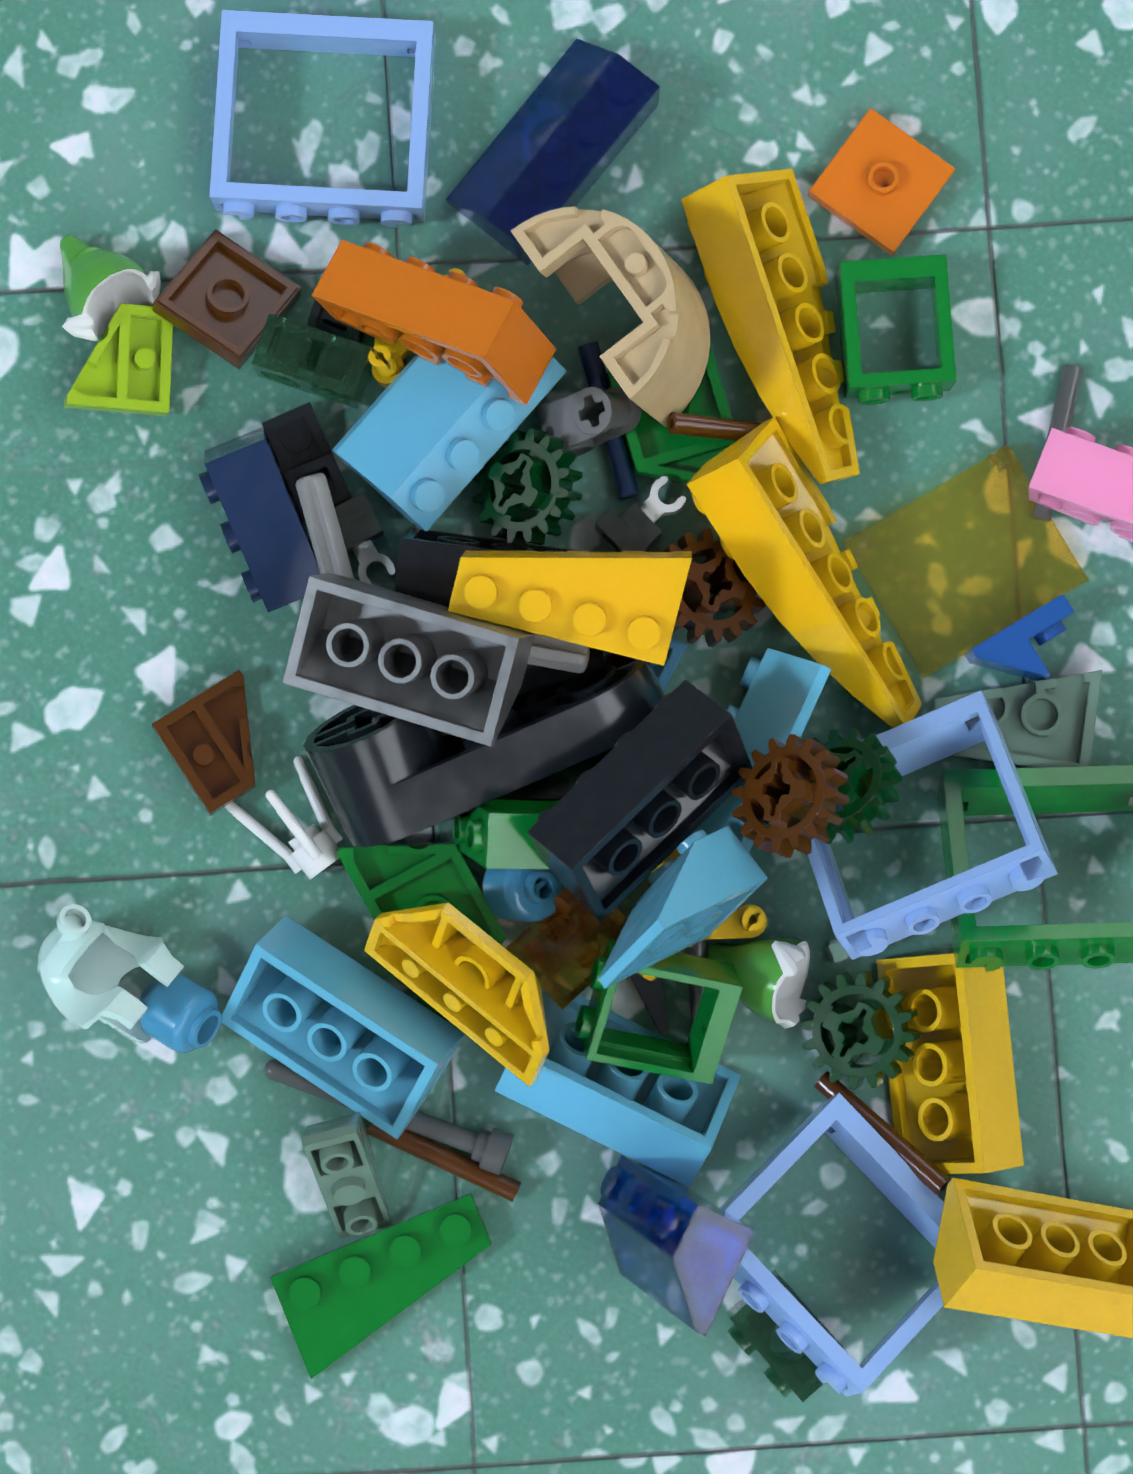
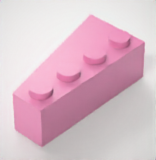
M1066 427L1063 432L1051 428L1029 485V500L1092 526H1098L1101 519L1112 522L1109 528L1112 532L1125 540L1133 542V447L1117 445L1114 450L1095 443L1096 437L1084 430Z

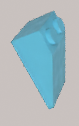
M729 826L709 835L704 830L695 832L677 847L680 856L676 861L670 860L648 877L651 886L635 902L598 979L604 989L709 937L768 879Z

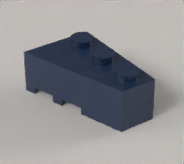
M261 427L205 450L204 464L207 471L199 474V478L210 503L214 504L220 501L228 521L221 523L220 526L232 554L241 550L247 562L249 570L242 572L241 575L251 600L254 603L262 599L267 612H271L303 599L309 576L320 574L310 539L290 496L285 478L269 446L268 437L264 428Z

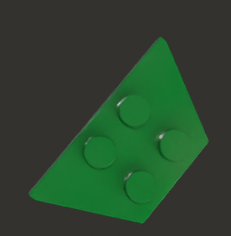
M710 346L708 362L702 381L694 397L681 413L732 419ZM608 369L607 377L610 387H621ZM641 409L640 421L636 428L630 433L625 434L636 475L656 479L666 476L668 481L687 484L707 461L736 442L669 434L667 427H664L643 409Z
M454 841L383 844L367 848L343 845L336 849L373 920L385 912L450 903L499 944L502 945L506 940V934L495 914L488 908L482 890ZM414 992L420 1004H422L423 1006H425L426 1008H428L444 1020L448 1021L443 1015H441L438 1011H436L432 1006H430L426 1001H424Z

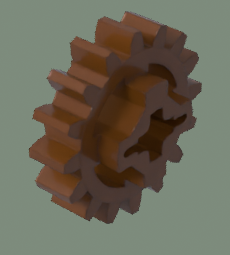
M704 529L697 535L696 539L688 532L677 541L678 546L671 544L663 551H692V558L706 556L705 561L701 565L693 561L690 564L673 633L681 627L688 630L687 642L693 644L702 635H705L708 647H714L721 642L722 636L728 643H731L742 635L741 630L748 631L757 623L753 614L763 610L766 604L760 597L756 596L758 593L743 575L735 560L729 558L724 552L720 538L714 541L711 529ZM708 576H709L708 582H709L710 584H708L707 582L704 581ZM709 592H711L712 594H714V596H713L711 599H710V595H711V594H710ZM730 610L734 612L731 617L726 619L712 620L713 615L718 611L725 614Z
M789 734L786 744L775 738L769 739V753L766 755L757 750L751 752L752 759L755 762L754 767L751 770L740 768L738 771L739 775L746 780L744 787L732 789V795L742 800V805L732 812L734 818L745 822L740 830L741 835L753 840L755 847L770 854L773 852L785 858H791L794 849L806 855L810 854L812 851L811 840L813 838L827 843L830 839L825 829L829 822L841 825L843 821L835 813L836 806L849 803V797L838 792V787L849 780L847 774L836 769L841 761L839 757L827 751L826 746L811 738L804 740L795 734Z

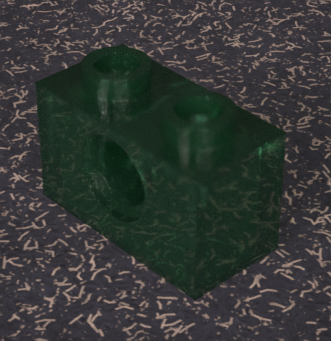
M774 1269L771 1273L777 1278V1280L796 1298V1300L847 1352V1350L825 1327V1325L818 1319V1317L811 1311V1309L804 1303V1301L797 1295V1293L790 1287V1285ZM741 1299L727 1312L729 1319L734 1323L727 1332L748 1356L755 1350L762 1355L770 1365L763 1373L784 1397H787L793 1391L804 1402L823 1385L815 1374L818 1367L804 1352L801 1354L793 1350L778 1352L770 1346L771 1334L779 1326L765 1311L759 1313Z

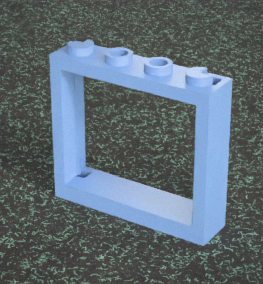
M222 10L209 195L215 210L223 211V215L239 216L240 220L254 218V213L275 214V218L280 221L293 223L305 222L307 216L328 217L329 222L338 225H357L360 223V218L380 219L382 225L391 228H397L398 224L412 225V221L425 222L436 43L433 21ZM239 48L415 57L407 192L230 182Z
M981 690L876 736L883 747L887 746L896 759L897 763L895 766L901 776L985 741L1026 846L856 918L830 844H825L813 838L811 840L812 851L808 854L834 935L852 960L861 956L876 955L884 951L889 944L911 935L929 933L944 921L963 913L979 912L987 908L994 900L1016 891L1021 892L1034 889L1043 880L1058 874L996 717ZM979 716L978 718H976V719H974V720H971V721H969V722L966 723V721H968V720H970V719H973V718Z
M838 1093L822 1102L693 1236L702 1245L701 1249L710 1258L708 1263L720 1272L726 1270L740 1285L738 1293L741 1298L759 1313L765 1311L779 1326L776 1330L779 1338L798 1354L804 1352L818 1367L815 1374L822 1384L828 1382L838 1394L842 1392L847 1397L863 1393L943 1306V1300L938 1280L858 1365L730 1230L825 1132L930 1244L936 1248L944 1202L919 1180L897 1152Z

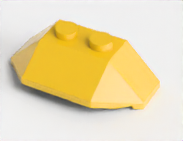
M450 903L385 912L376 917L364 951L530 1087L537 1080L549 1053L541 984L534 971Z

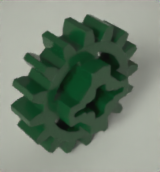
M529 428L527 433L515 430L510 435L509 441H505L496 451V454L484 465L487 467L485 474L475 475L473 481L482 484V492L472 497L473 503L485 505L486 509L480 514L478 519L481 523L493 525L491 535L507 539L508 543L526 546L527 543L543 545L545 544V534L557 537L562 534L559 525L561 518L573 521L575 515L568 506L570 501L581 500L582 494L572 490V486L583 475L582 472L569 468V465L573 463L577 456L572 451L562 449L564 440L547 435V432Z
M852 728L846 739H842L837 730L833 729L830 730L829 742L822 745L826 746L827 751L838 756L841 760L836 769L848 775L849 780L838 787V792L848 796L849 803L836 806L835 813L843 821L841 825L829 822L825 829L830 840L825 844H831L837 833L841 834L846 843H852L854 830L861 828L863 832L870 835L873 833L871 821L875 817L886 821L890 818L884 805L886 802L893 803L899 801L900 795L893 785L900 783L902 776L895 766L897 763L896 759L887 746L883 747L876 735L872 733L864 739L857 728ZM815 737L812 738L813 740L821 744V742L818 739H816Z
M863 970L858 973L854 983L852 976L847 971L836 976L837 987L829 981L818 986L819 992L824 999L813 997L807 1000L805 1006L815 1014L814 1017L800 1021V1027L812 1031L813 1038L804 1042L802 1046L804 1050L816 1049L819 1056L812 1064L815 1069L826 1064L832 1068L829 1075L830 1082L835 1083L846 1075L848 1076L849 1088L855 1090L862 1086L866 1077L871 1088H876L883 1084V1072L891 1079L902 1073L901 1067L896 1060L909 1062L914 1058L915 1053L905 1045L906 1042L915 1041L920 1038L919 1031L908 1028V1021L916 1017L918 1012L917 1009L904 1010L901 1003L908 995L905 990L895 994H891L888 991L891 984L890 977L885 976L880 978L875 984H872L870 970ZM846 995H864L863 999L858 1001L856 1007L853 1008L845 1003L842 1005L837 1003ZM885 1010L890 1017L893 1030H891L888 1026L884 1014ZM864 1017L863 1022L865 1023L862 1031L868 1036L856 1042L857 1037L855 1036L858 1028L851 1023ZM828 1030L831 1031L835 1048L830 1041ZM865 1052H869L874 1056H883L879 1062L873 1064L856 1063Z

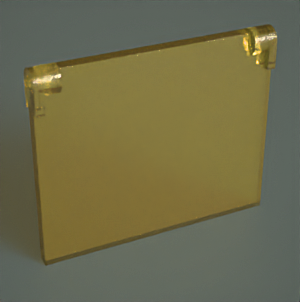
M1007 444L872 526L843 540L845 550L850 548L857 563V569L861 572L923 678L1053 599L1068 593L1088 581L1050 515L1048 520L1034 517L1037 503L1029 500L1030 482L1014 452Z

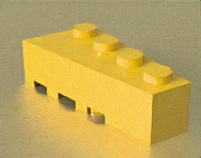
M465 550L460 558L448 612L664 666L692 560V551L537 552Z

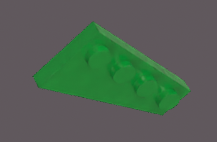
M472 1193L270 1277L311 1379L492 1244Z

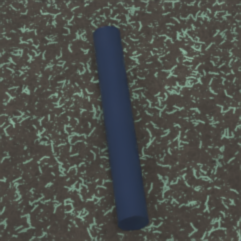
M590 342L579 346L578 351L588 387L609 389L610 384L604 362L599 357L601 351L598 342ZM624 435L605 442L604 446L619 500L639 495Z

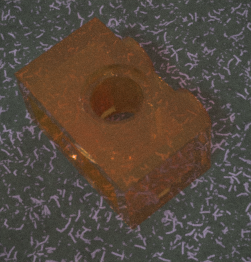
M581 904L567 915L561 913L556 908L553 914L542 921L533 922L506 949L534 971L541 984V988L563 1010L590 985V973L595 957L604 956L609 938L618 939L627 918L617 907L601 923L594 919Z

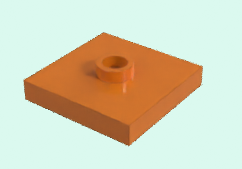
M870 108L811 187L807 196L890 256H893L952 177L956 168Z

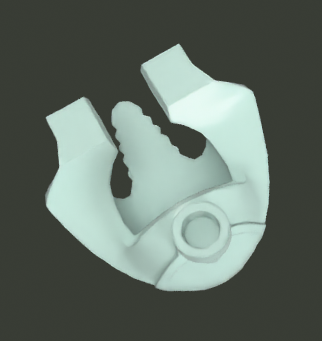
M70 904L65 906L57 917V926L45 938L38 954L37 972L40 974L42 984L50 1000L60 1013L82 1029H88L99 1020L103 1024H108L112 1029H117L119 1033H124L126 1037L133 1038L135 1042L141 1044L149 1042L151 1037L142 1030L140 1018L146 1013L148 1007L128 991L119 987L118 984L121 978L130 970L142 967L155 979L168 987L182 971L184 965L171 955L162 937L145 936L106 926L104 923L93 921L87 909L80 905Z

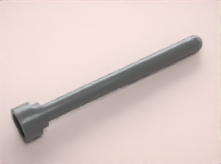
M272 1059L266 1063L264 1071L270 1080L349 1108L277 1059ZM420 1111L416 1112L406 1127V1130L471 1153V1159L480 1162V1169L499 1176L514 1139V1134L495 1127L492 1132L481 1129V1132L477 1133Z

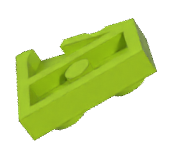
M121 303L64 399V408L167 416L170 408L173 325L153 312V306Z

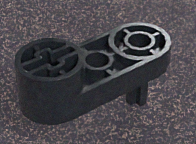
M608 652L609 658L602 669L517 695L495 744L491 747L454 735L442 736L438 730L356 705L340 711L320 724L308 735L303 746L351 844L366 848L388 844L413 835L588 758L594 757L596 764H598L614 748L618 739L624 733L633 730L653 711L658 700L664 696L651 663Z

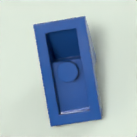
M1062 594L973 647L964 655L970 664L1035 681L1046 680L1050 677V674L1029 640L1034 638L1037 644L1041 646L1066 631L1067 629L1062 620L1073 614L1074 610L1065 595Z

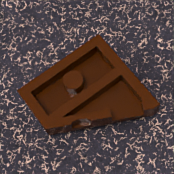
M237 670L152 723L155 733L210 816L255 788L244 676L240 670Z

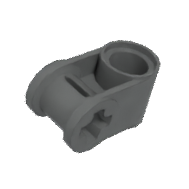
M600 387L584 388L567 397L546 402L535 409L541 431L547 432V435L564 440L562 449L572 451L576 456L588 453L595 446L630 433L636 428L641 417V408L628 398L621 387L609 388L607 390Z

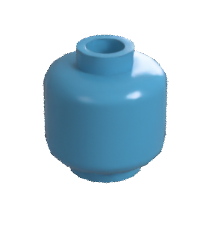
M487 869L482 883L483 897L488 908L498 918L509 922L529 923L542 921L553 914L556 909L553 898L563 890L562 882L548 869Z
M180 973L168 987L158 981L150 983L143 991L139 1000L148 1007L146 1013L140 1018L142 1030L151 1038L177 1053H188L194 1049L204 1048L213 1040L221 1025L222 1017L219 1012L216 995L211 990Z

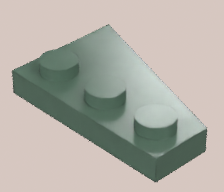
M1103 670L982 691L996 717L1016 767L1090 766ZM975 692L937 698L933 700L932 711ZM977 716V717H975V718H973V719H970V720L966 721V723L969 722V721H971V720H974V719L978 718L979 716ZM985 741L949 756L994 763Z

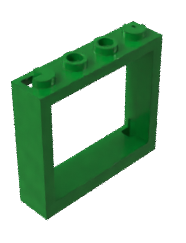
M1133 765L1016 768L1034 814L1133 811ZM996 769L942 770L937 800L946 879L970 869L964 816L1014 814ZM963 913L950 919L956 968L985 967V971L988 972L1007 966H1027L1033 970H1047L1057 965L1083 964L1087 968L1098 969L1108 967L1113 963H1133V922L976 926L975 913Z

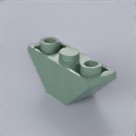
M360 1112L308 1125L301 1137L302 1146L339 1239L353 1235L363 1236L376 1229L391 1226L372 1145Z

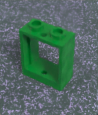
M946 254L839 262L835 273L845 398L858 397V403L861 405L887 403L890 401V395L911 394V400L931 401L943 398V391H950L956 382ZM931 288L937 369L862 374L856 293Z
M493 799L454 816L455 844H460L459 851L486 869L550 870L541 860L527 831L535 824L537 818L545 809L554 806L560 799Z
M609 938L604 956H596L593 961L590 973V988L593 989L589 1006L582 1005L580 1007L575 1024V1036L581 1039L586 1060L712 1084L743 988L734 964L677 952L637 972L639 974L704 987L687 1044L605 1028L618 982L604 989L598 980L617 940Z

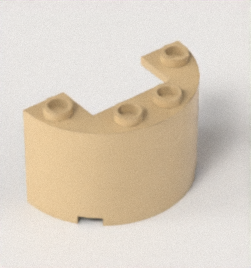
M575 206L558 208L536 215L512 229V234L538 271L546 278L555 273L578 305L582 304L613 279L643 323L599 357L628 398L664 427H667V420L672 412L681 413L694 397L702 381L709 357L710 327L708 315L702 297L690 277L639 226L627 218L604 209L602 211L580 210Z

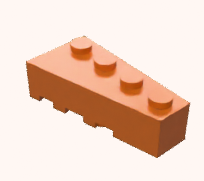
M341 240L312 293L316 301L335 320L393 346L396 345L399 337H401V344L420 356V358L435 365H439L443 358L454 368L466 373L467 379L484 387H487L491 378L495 379L509 392V398L524 405L528 404L556 351L552 343L521 308L523 301L510 291L500 287H494L492 292L479 288L473 280L463 274L451 271L448 277L438 274L430 265L420 259L408 256L405 262L394 258L383 247L368 241L362 247Z

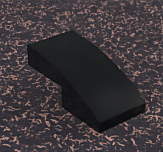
M310 402L261 423L304 522L306 521L296 489V481L301 477L323 473L327 479L334 508L352 498Z

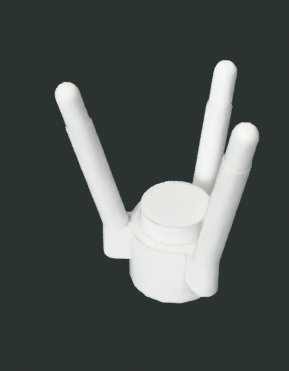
M297 756L294 758L293 763L322 831L320 832L315 824L304 829L274 790H268L265 794L267 800L276 810V813L295 836V838L288 842L294 852L235 802L230 803L224 808L280 855L295 874L303 870L309 880H311L339 859L336 849L339 847L336 844L343 838L333 826L303 758Z

